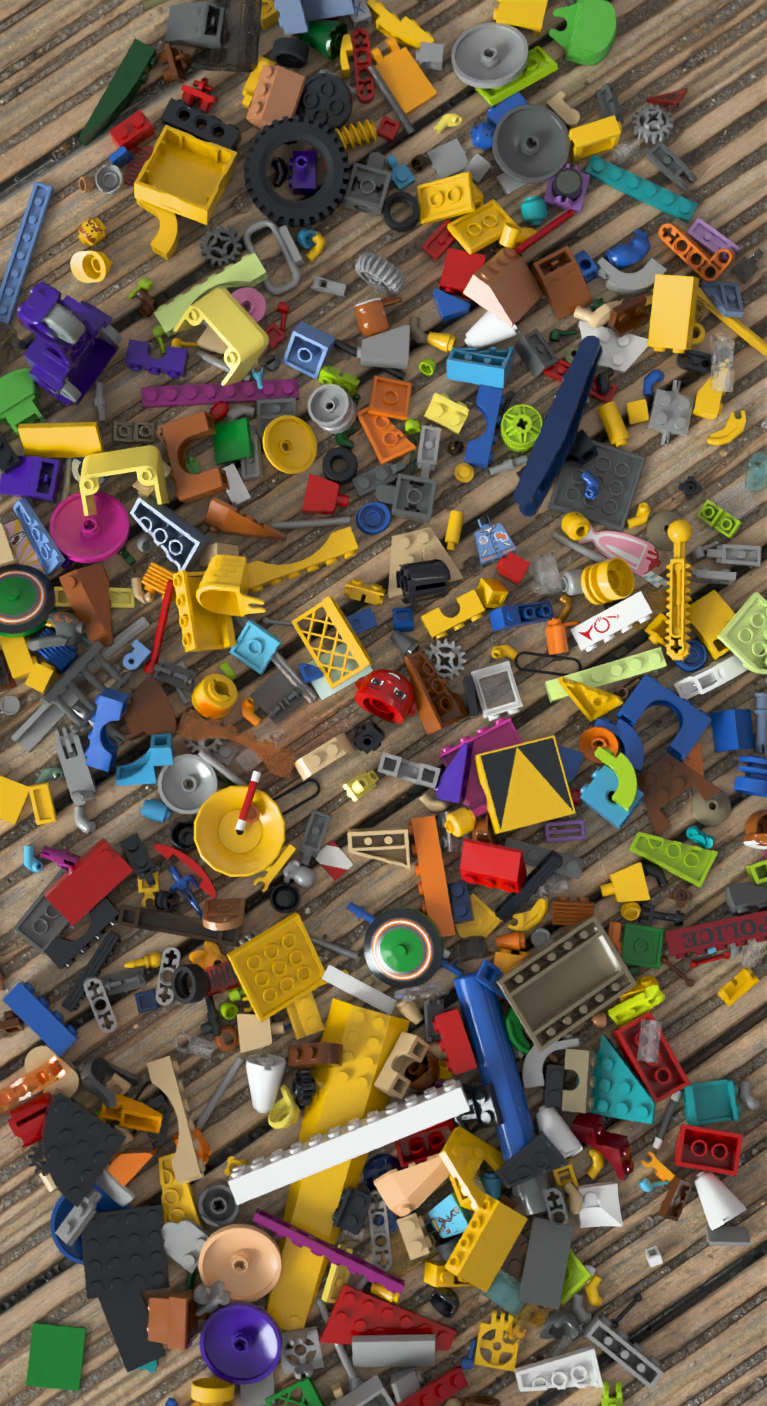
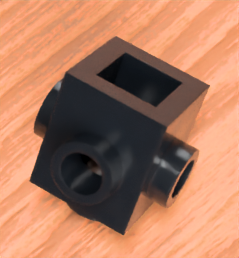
M372 719L365 725L360 724L354 730L353 743L358 750H363L366 754L371 750L373 752L381 746V741L385 739V732Z

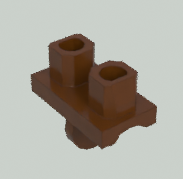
M170 43L164 44L165 50L157 54L163 66L168 63L170 68L162 72L164 79L167 82L177 80L182 83L186 81L183 70L188 68L187 63L191 61L190 55L183 53L182 49L172 48Z

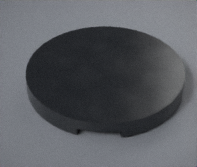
M328 73L315 74L306 79L296 112L299 118L307 116L310 117V120H319L322 125L325 126L326 124L332 132H335V128H338V130L342 128L351 115L352 95L346 83L339 77Z

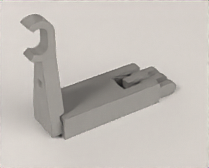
M74 723L69 724L70 730L74 726ZM65 725L62 726L63 735L60 734L59 728L54 729L57 742L54 743L74 805L80 806L87 801L97 799L95 793L98 791L90 766L86 765L87 757H85L81 736L72 730L68 733Z

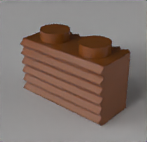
M557 896V900H552L551 924L572 926L594 915V902H589V898L577 897V901H569V897Z

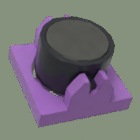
M570 164L564 165L554 177L549 179L544 197L546 205L565 210L571 209L573 212L580 213L590 175L581 173V169L578 166L572 168Z

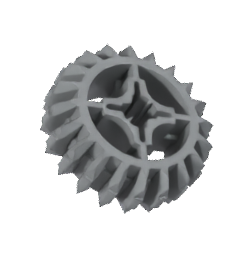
M364 252L358 258L355 270L372 287L388 295H396L402 290L405 277L394 264L372 252Z

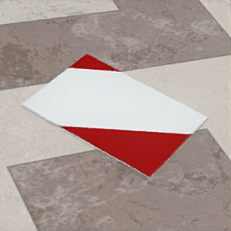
M333 840L320 850L317 858H315L334 881L353 866V863Z

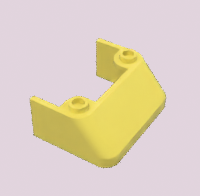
M223 287L215 288L188 307L173 330L176 333L193 329L204 320L228 346L224 354V360L231 370L221 383L223 386L244 379L268 346L269 339L266 332L227 289Z
M147 445L86 456L83 460L79 483L84 515L97 514L94 494L100 488L99 477L136 471L138 481L142 485H155L158 505L169 503L160 450L156 446Z

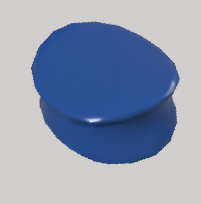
M370 502L358 511L356 524L361 532L367 535L379 534L385 531L389 525L390 511L381 502Z
M691 639L687 641L691 645L690 655L684 661H674L675 665L685 672L700 670L706 664L708 657L704 645L697 640ZM679 645L678 649H675V652L677 653L678 650H682V647H680Z

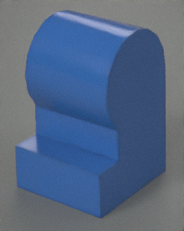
M585 250L573 255L586 284L598 277V267Z

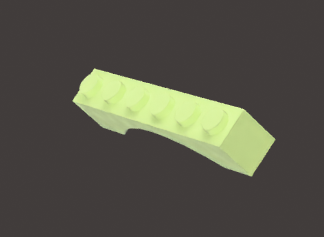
M255 252L253 254H246L238 263L226 266L223 272L218 275H211L206 282L196 284L188 293L176 296L174 301L168 305H161L154 314L167 336L171 337L176 334L173 329L188 307L213 289L220 287L225 289L231 287L253 288L269 277Z
M659 647L563 677L597 688L661 670L667 665L662 649ZM558 678L545 682L544 685L550 703L570 697L560 685Z

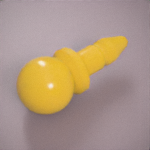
M151 952L149 955H143V959L140 958L125 963L124 967L135 968L145 965L146 969L149 967L157 968L161 965L162 955L158 952Z

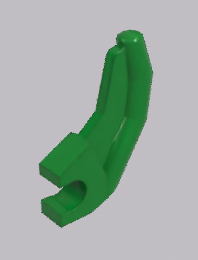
M511 1007L507 1011L504 1020L508 1039L517 1051L527 1055L530 1051V1045L523 1035V1025Z

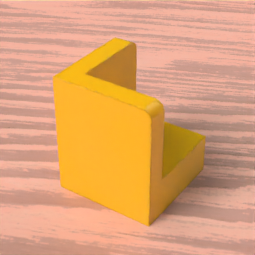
M481 578L475 591L481 603L487 608L502 607L508 595L507 589L500 581L493 578Z

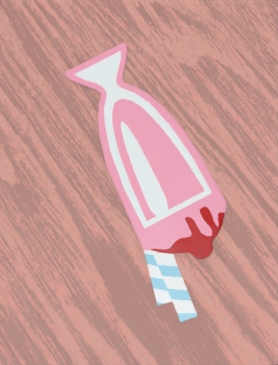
M591 524L587 536L577 541L579 544L592 541L596 548L608 559L620 557L628 563L632 572L642 576L655 587L659 588L661 584L667 588L669 587L666 584L668 580L651 571L654 567L661 565V561L658 559V552L653 544L621 532H595Z

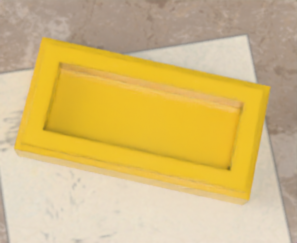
M49 782L29 785L28 788L37 825L57 821Z

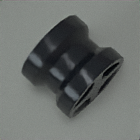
M161 890L156 894L154 904L158 910L174 912L179 907L180 897L176 892Z

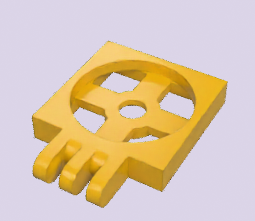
M493 1309L491 1322L480 1321L473 1363L475 1365L514 1372L521 1328L511 1327L513 1320L512 1312H509L508 1320H504L505 1311L500 1312V1318L498 1319L496 1318L497 1310ZM496 1329L495 1336L491 1340L482 1338L488 1331ZM504 1330L513 1337L514 1344L504 1342ZM495 1342H499L501 1344V1348L499 1350H495L493 1348V1344ZM480 1347L490 1349L492 1352L490 1361L482 1357ZM501 1353H512L509 1361L504 1364L499 1363Z

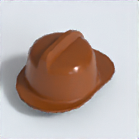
M487 812L486 817L476 820L472 830L473 840L499 845L497 835H494Z

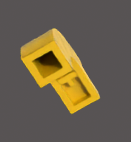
M136 198L139 206L159 219L160 228L150 246L152 251L169 261L179 242V225L175 213Z

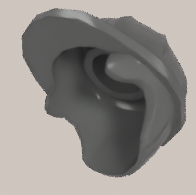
M553 1309L546 1316L544 1326L541 1328L539 1335L542 1339L555 1338L557 1341L562 1336L574 1339L579 1335L577 1319L567 1309Z

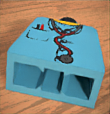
M453 1191L428 1212L431 1220L425 1223V1228L430 1234L438 1231L442 1238L463 1233L473 1214L470 1210L460 1206L456 1193Z

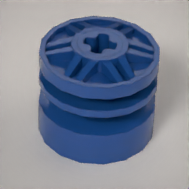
M755 755L739 756L738 762L747 766H737V770L745 773V777H735L733 790L767 798V758Z

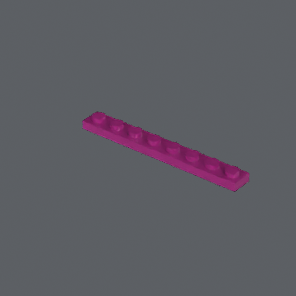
M298 379L262 381V389L258 388L257 381L237 382L223 386L221 383L142 387V407L214 405L219 401H224L227 404L257 402L256 400L296 398V400H299Z
M257 1208L252 1220L255 1221L258 1227L262 1229L269 1228L274 1231L273 1233L280 1238L287 1237L296 1246H305L311 1249L313 1254L320 1257L323 1255L337 1266L344 1265L348 1267V1271L355 1275L360 1273L366 1276L369 1282L384 1285L385 1289L391 1293H402L405 1287V1280Z

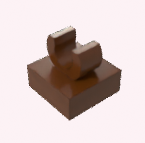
M13 1010L4 1012L5 1020L0 1021V1030L5 1035L25 1030L23 1021L16 1017Z

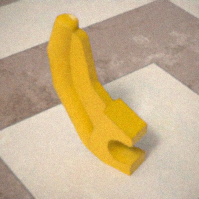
M745 410L740 412V419H736L734 412H731L724 429L711 434L707 438V443L717 446L732 442L743 433L746 423Z
M539 898L530 911L513 914L512 917L518 921L517 925L512 926L508 924L507 927L515 931L531 930L543 920L548 911V898Z

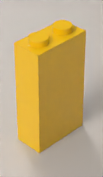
M655 275L648 346L654 347V351L665 352L666 348H672L673 353H684L685 350H691L699 278Z

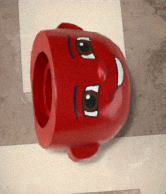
M377 669L356 681L355 701L365 711L397 725L402 724L407 716L415 715L417 705L414 702L415 693L413 687L401 674L389 669Z

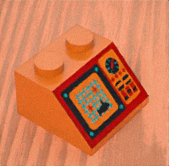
M153 1147L126 1148L123 1152L119 1150L110 1160V1166L107 1170L125 1186L158 1150Z

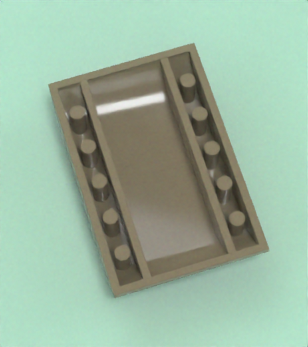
M596 915L570 926L511 966L496 981L539 1052L549 1047L637 985Z

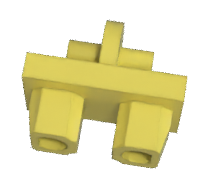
M365 770L342 787L347 790V796L356 802L377 787L375 782L379 780V777L373 770L368 773Z

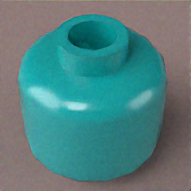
M540 196L525 198V202L521 204L523 221L526 223L530 222L531 226L542 224V220L547 218L545 200L540 199Z

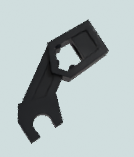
M163 1092L148 1098L149 1105L154 1110L162 1105L165 1106L159 1134L147 1133L148 1137L153 1135L158 1137L156 1141L152 1142L153 1148L162 1145L167 1139L166 1134L171 1108Z

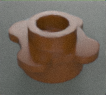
M679 883L674 891L669 892L668 896L676 902L677 907L681 908L684 907L688 900L692 899L693 894L685 888L684 884Z

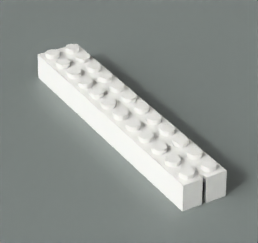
M448 1080L443 1083L442 1087L437 1089L435 1087L428 1088L424 1091L425 1094L418 1097L414 1094L405 1098L403 1103H391L386 1106V1110L381 1112L374 1110L368 1113L366 1118L361 1120L354 1118L348 1121V1125L344 1127L338 1125L328 1130L329 1133L324 1135L318 1133L311 1136L307 1142H295L290 1145L291 1148L285 1151L278 1149L272 1152L270 1157L265 1159L263 1156L258 1157L252 1161L253 1164L236 1166L233 1168V1172H231L228 1184L237 1205L470 1111L469 1102L460 1080Z

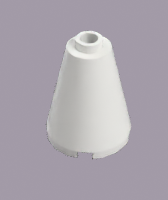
M487 311L465 334L467 338L464 341L469 348H477L479 350L516 336L520 331L515 324L510 327Z
M254 1054L246 1058L252 1105L259 1113H268L274 1107L286 1067L285 1059L281 1056L267 1054V1058H261V1054Z
M542 1106L538 1109L539 1112L536 1114L539 1133L543 1131L565 1158L568 1156L573 1157L583 1150L581 1143L555 1107Z
M704 1170L695 1175L697 1180L694 1183L709 1227L712 1230L746 1211L742 1202L713 1172Z

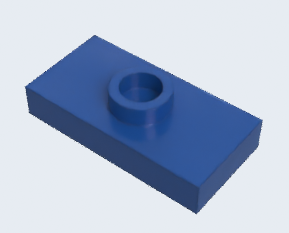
M371 608L346 617L356 635L378 627Z

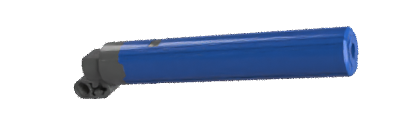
M474 971L454 978L453 982L482 1085L493 1083L504 1124L494 1126L505 1163L531 1141L536 1134L512 1047L506 1032L497 994L481 984L475 978L478 971ZM547 1173L511 1187L514 1196H521L526 1215L537 1214L547 1210L550 1221L554 1226L563 1227L567 1224L570 1210L565 1192L558 1184L550 1185ZM552 1191H554V1194H558L556 1201L554 1196L550 1197ZM555 1212H563L565 1219H557Z

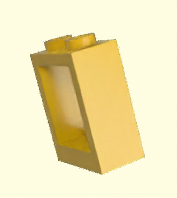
M615 115L570 129L569 153L572 162L617 148L622 133V126L620 121L616 120Z

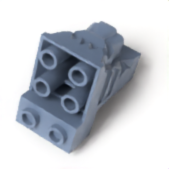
M274 0L275 10H279L280 13L279 25L280 28H284L285 35L308 32L309 21L355 14V0Z

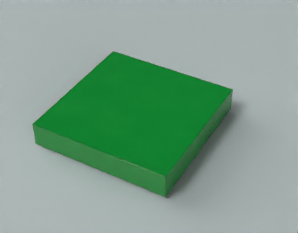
M248 418L214 425L216 434H213V443L217 465L253 458Z
M624 923L620 955L623 962L629 965L660 969L665 929Z

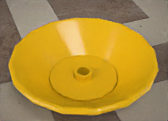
M229 786L214 792L201 805L194 821V841L201 858L213 870L230 877H249L266 870L278 858L285 842V820L278 804L266 792L256 789L252 804L259 808V819L254 823H246L242 835L236 833L240 809L243 806L249 786Z

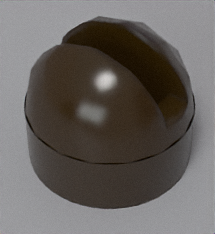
M422 154L416 155L411 160V165L414 170L421 172L427 167L428 159Z
M453 439L449 442L448 451L451 455L457 456L463 452L464 446L462 441ZM455 442L458 443L457 451H453Z

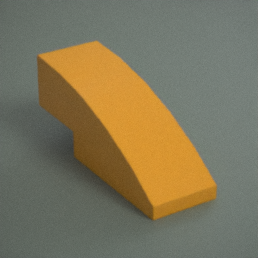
M115 1094L117 1098L115 1107L107 1108L102 1103L100 1117L120 1121V1127L159 1134L163 1115L153 1108L119 1094Z

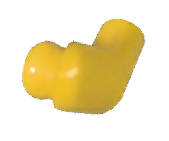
M640 503L636 516L626 520L629 529L647 522L651 510L648 503Z
M508 644L495 646L491 652L494 659L509 657L513 661L518 654Z

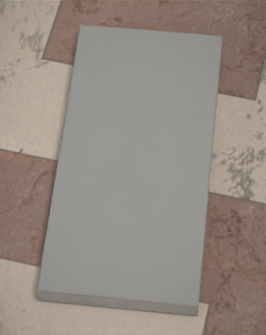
M435 1335L352 1336L353 1368L435 1366Z

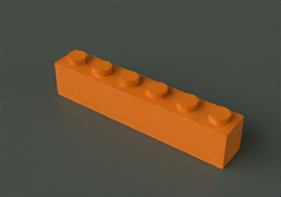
M435 815L411 819V824H408L409 835L414 836L415 843L411 844L413 856L417 855L418 863L414 864L416 876L420 875L422 882L418 883L419 894L424 895L425 903H421L422 911L436 924L442 937L455 935Z

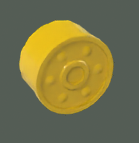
M211 673L193 689L191 698L193 706L199 714L208 719L218 720L229 713L231 707L237 701L238 692L233 681L227 676Z

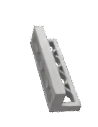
M64 688L59 693L61 695L60 698L71 708L80 701L69 689L66 690ZM43 703L11 738L30 753L66 714L55 703Z

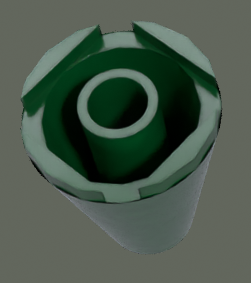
M341 20L309 21L308 32L294 34V37L326 58L334 61L340 56L339 49L341 48L343 36L348 34L347 25L343 24L344 22Z

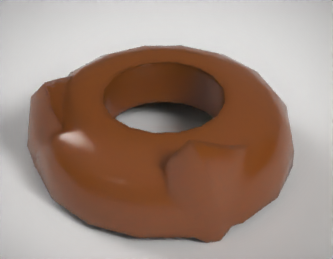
M230 1025L221 1027L222 1035L215 1037V1044L220 1050L231 1052L240 1045L238 1030ZM226 1033H231L234 1037L230 1045H226L223 1042V1036Z

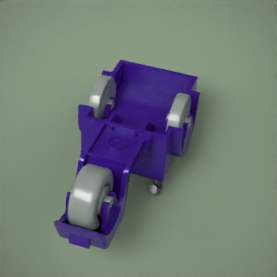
M41 281L32 288L30 297L26 302H22L18 308L17 316L32 333L25 341L16 337L12 338L11 344L19 350H26L23 356L32 367L29 376L37 384L67 406H70L72 403L78 406L118 351V344L122 340V336L110 325L112 318L88 302L81 301L79 303L69 295H66L62 301L60 299L62 296L60 291Z

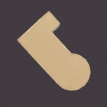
M560 90L547 102L546 108L554 112L563 121L567 131H570V129L578 126L580 115L577 110L570 108L565 103L566 95Z

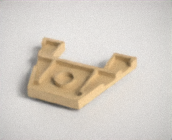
M431 527L392 536L388 587L389 599L403 595L401 588H397L396 571H400L401 567L399 565L439 559L447 565L450 571L451 579L449 581L451 583L463 580L462 574Z

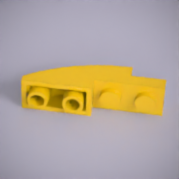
M375 0L367 2L372 17L376 19V30L389 39L394 37L397 43L413 49H420L421 42L435 43L432 34L428 31H423L415 20H410L405 16L400 21L395 13H390L386 10L382 2Z

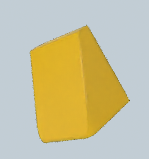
M646 399L626 404L625 408L630 425L649 421Z

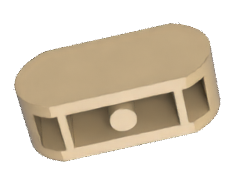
M342 733L301 757L293 764L303 781H306L348 756L355 749L346 734Z
M47 1044L32 1049L26 1056L25 1071L29 1074L28 1078L35 1084L39 1083L44 1088V1093L48 1092L53 1095L56 1088L71 1097L80 1089L82 1083L80 1073L76 1071L77 1068L64 1056L59 1057Z

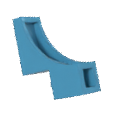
M172 734L151 735L150 748L142 758L128 765L117 766L116 786L157 783V766L174 765Z

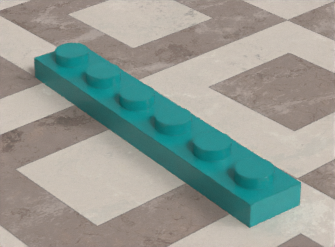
M595 155L592 156L584 172L589 174L591 178L686 223H689L698 205Z

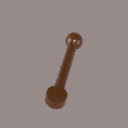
M666 956L661 957V963L668 965L686 981L688 987L694 986V980L688 979L668 961Z

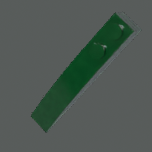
M137 39L133 41L79 136L82 145H88L107 129L130 104L142 84H146L151 68H155L158 62L155 48Z

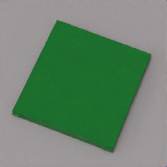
M34 1322L26 1386L79 1391L86 1328Z

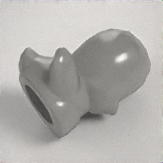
M293 858L282 872L285 876V883H289L293 879L300 887L310 888L316 881L315 872L305 865H300V861Z

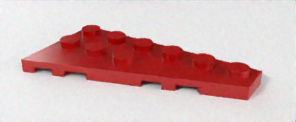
M343 1283L319 1342L352 1345V1336L434 1334L435 1350L449 1351L457 1330Z

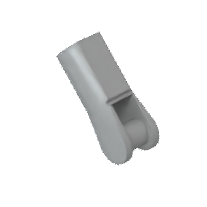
M313 276L314 283L310 287L311 290L345 297L346 283ZM321 283H325L326 288L321 287Z

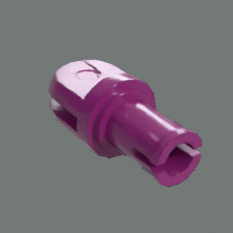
M44 845L43 852L40 857L57 862L59 868L66 867L68 869L81 858L79 855L70 853L66 848L59 851L47 845Z

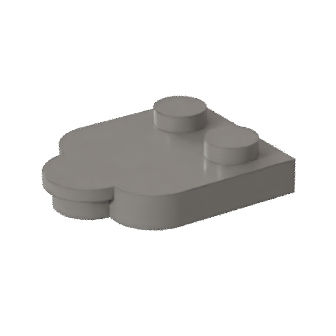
M184 1218L179 1223L169 1221L164 1224L161 1230L162 1237L165 1239L163 1245L165 1251L192 1274L199 1264L202 1246L211 1234L189 1218Z

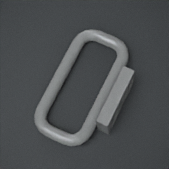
M263 219L250 225L245 230L243 242L248 253L253 254L255 252L261 262L250 238L254 232L264 227L271 228L293 273V279L278 288L272 285L269 278L263 281V285L270 294L281 295L294 289L299 284L301 274L298 267L306 263L288 227L284 225L279 228L275 221Z

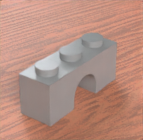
M383 752L377 773L435 789L441 769L423 763L408 761L402 757Z

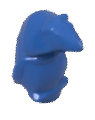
M635 229L636 236L631 239L629 245L620 244L613 250L608 249V252L604 254L605 260L619 271L639 262L647 255L651 248L649 237L644 231Z

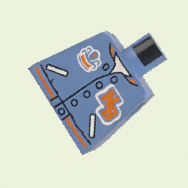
M488 516L477 520L481 530L474 533V540L480 566L499 560L503 555L507 556L509 551L513 554L516 553L517 549L501 523L492 525Z

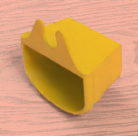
M232 555L213 556L196 592L199 604L210 612L222 615L245 617L246 614L266 612L265 608L249 605L250 603L263 605L265 601L248 596L250 578L246 557Z

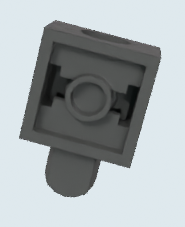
M371 153L368 156L366 165L354 162L344 196V207L382 217L383 206L387 200L392 183V172L384 170L386 161L381 153Z
M398 473L396 486L380 484L376 488L375 496L378 502L393 505L391 517L430 523L437 480Z

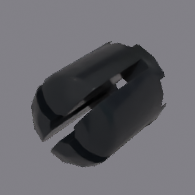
M432 559L399 565L401 568L400 571H396L397 588L402 590L404 598H401V601L404 604L440 599L448 595L451 588V582L449 581L451 576L447 565L442 560Z

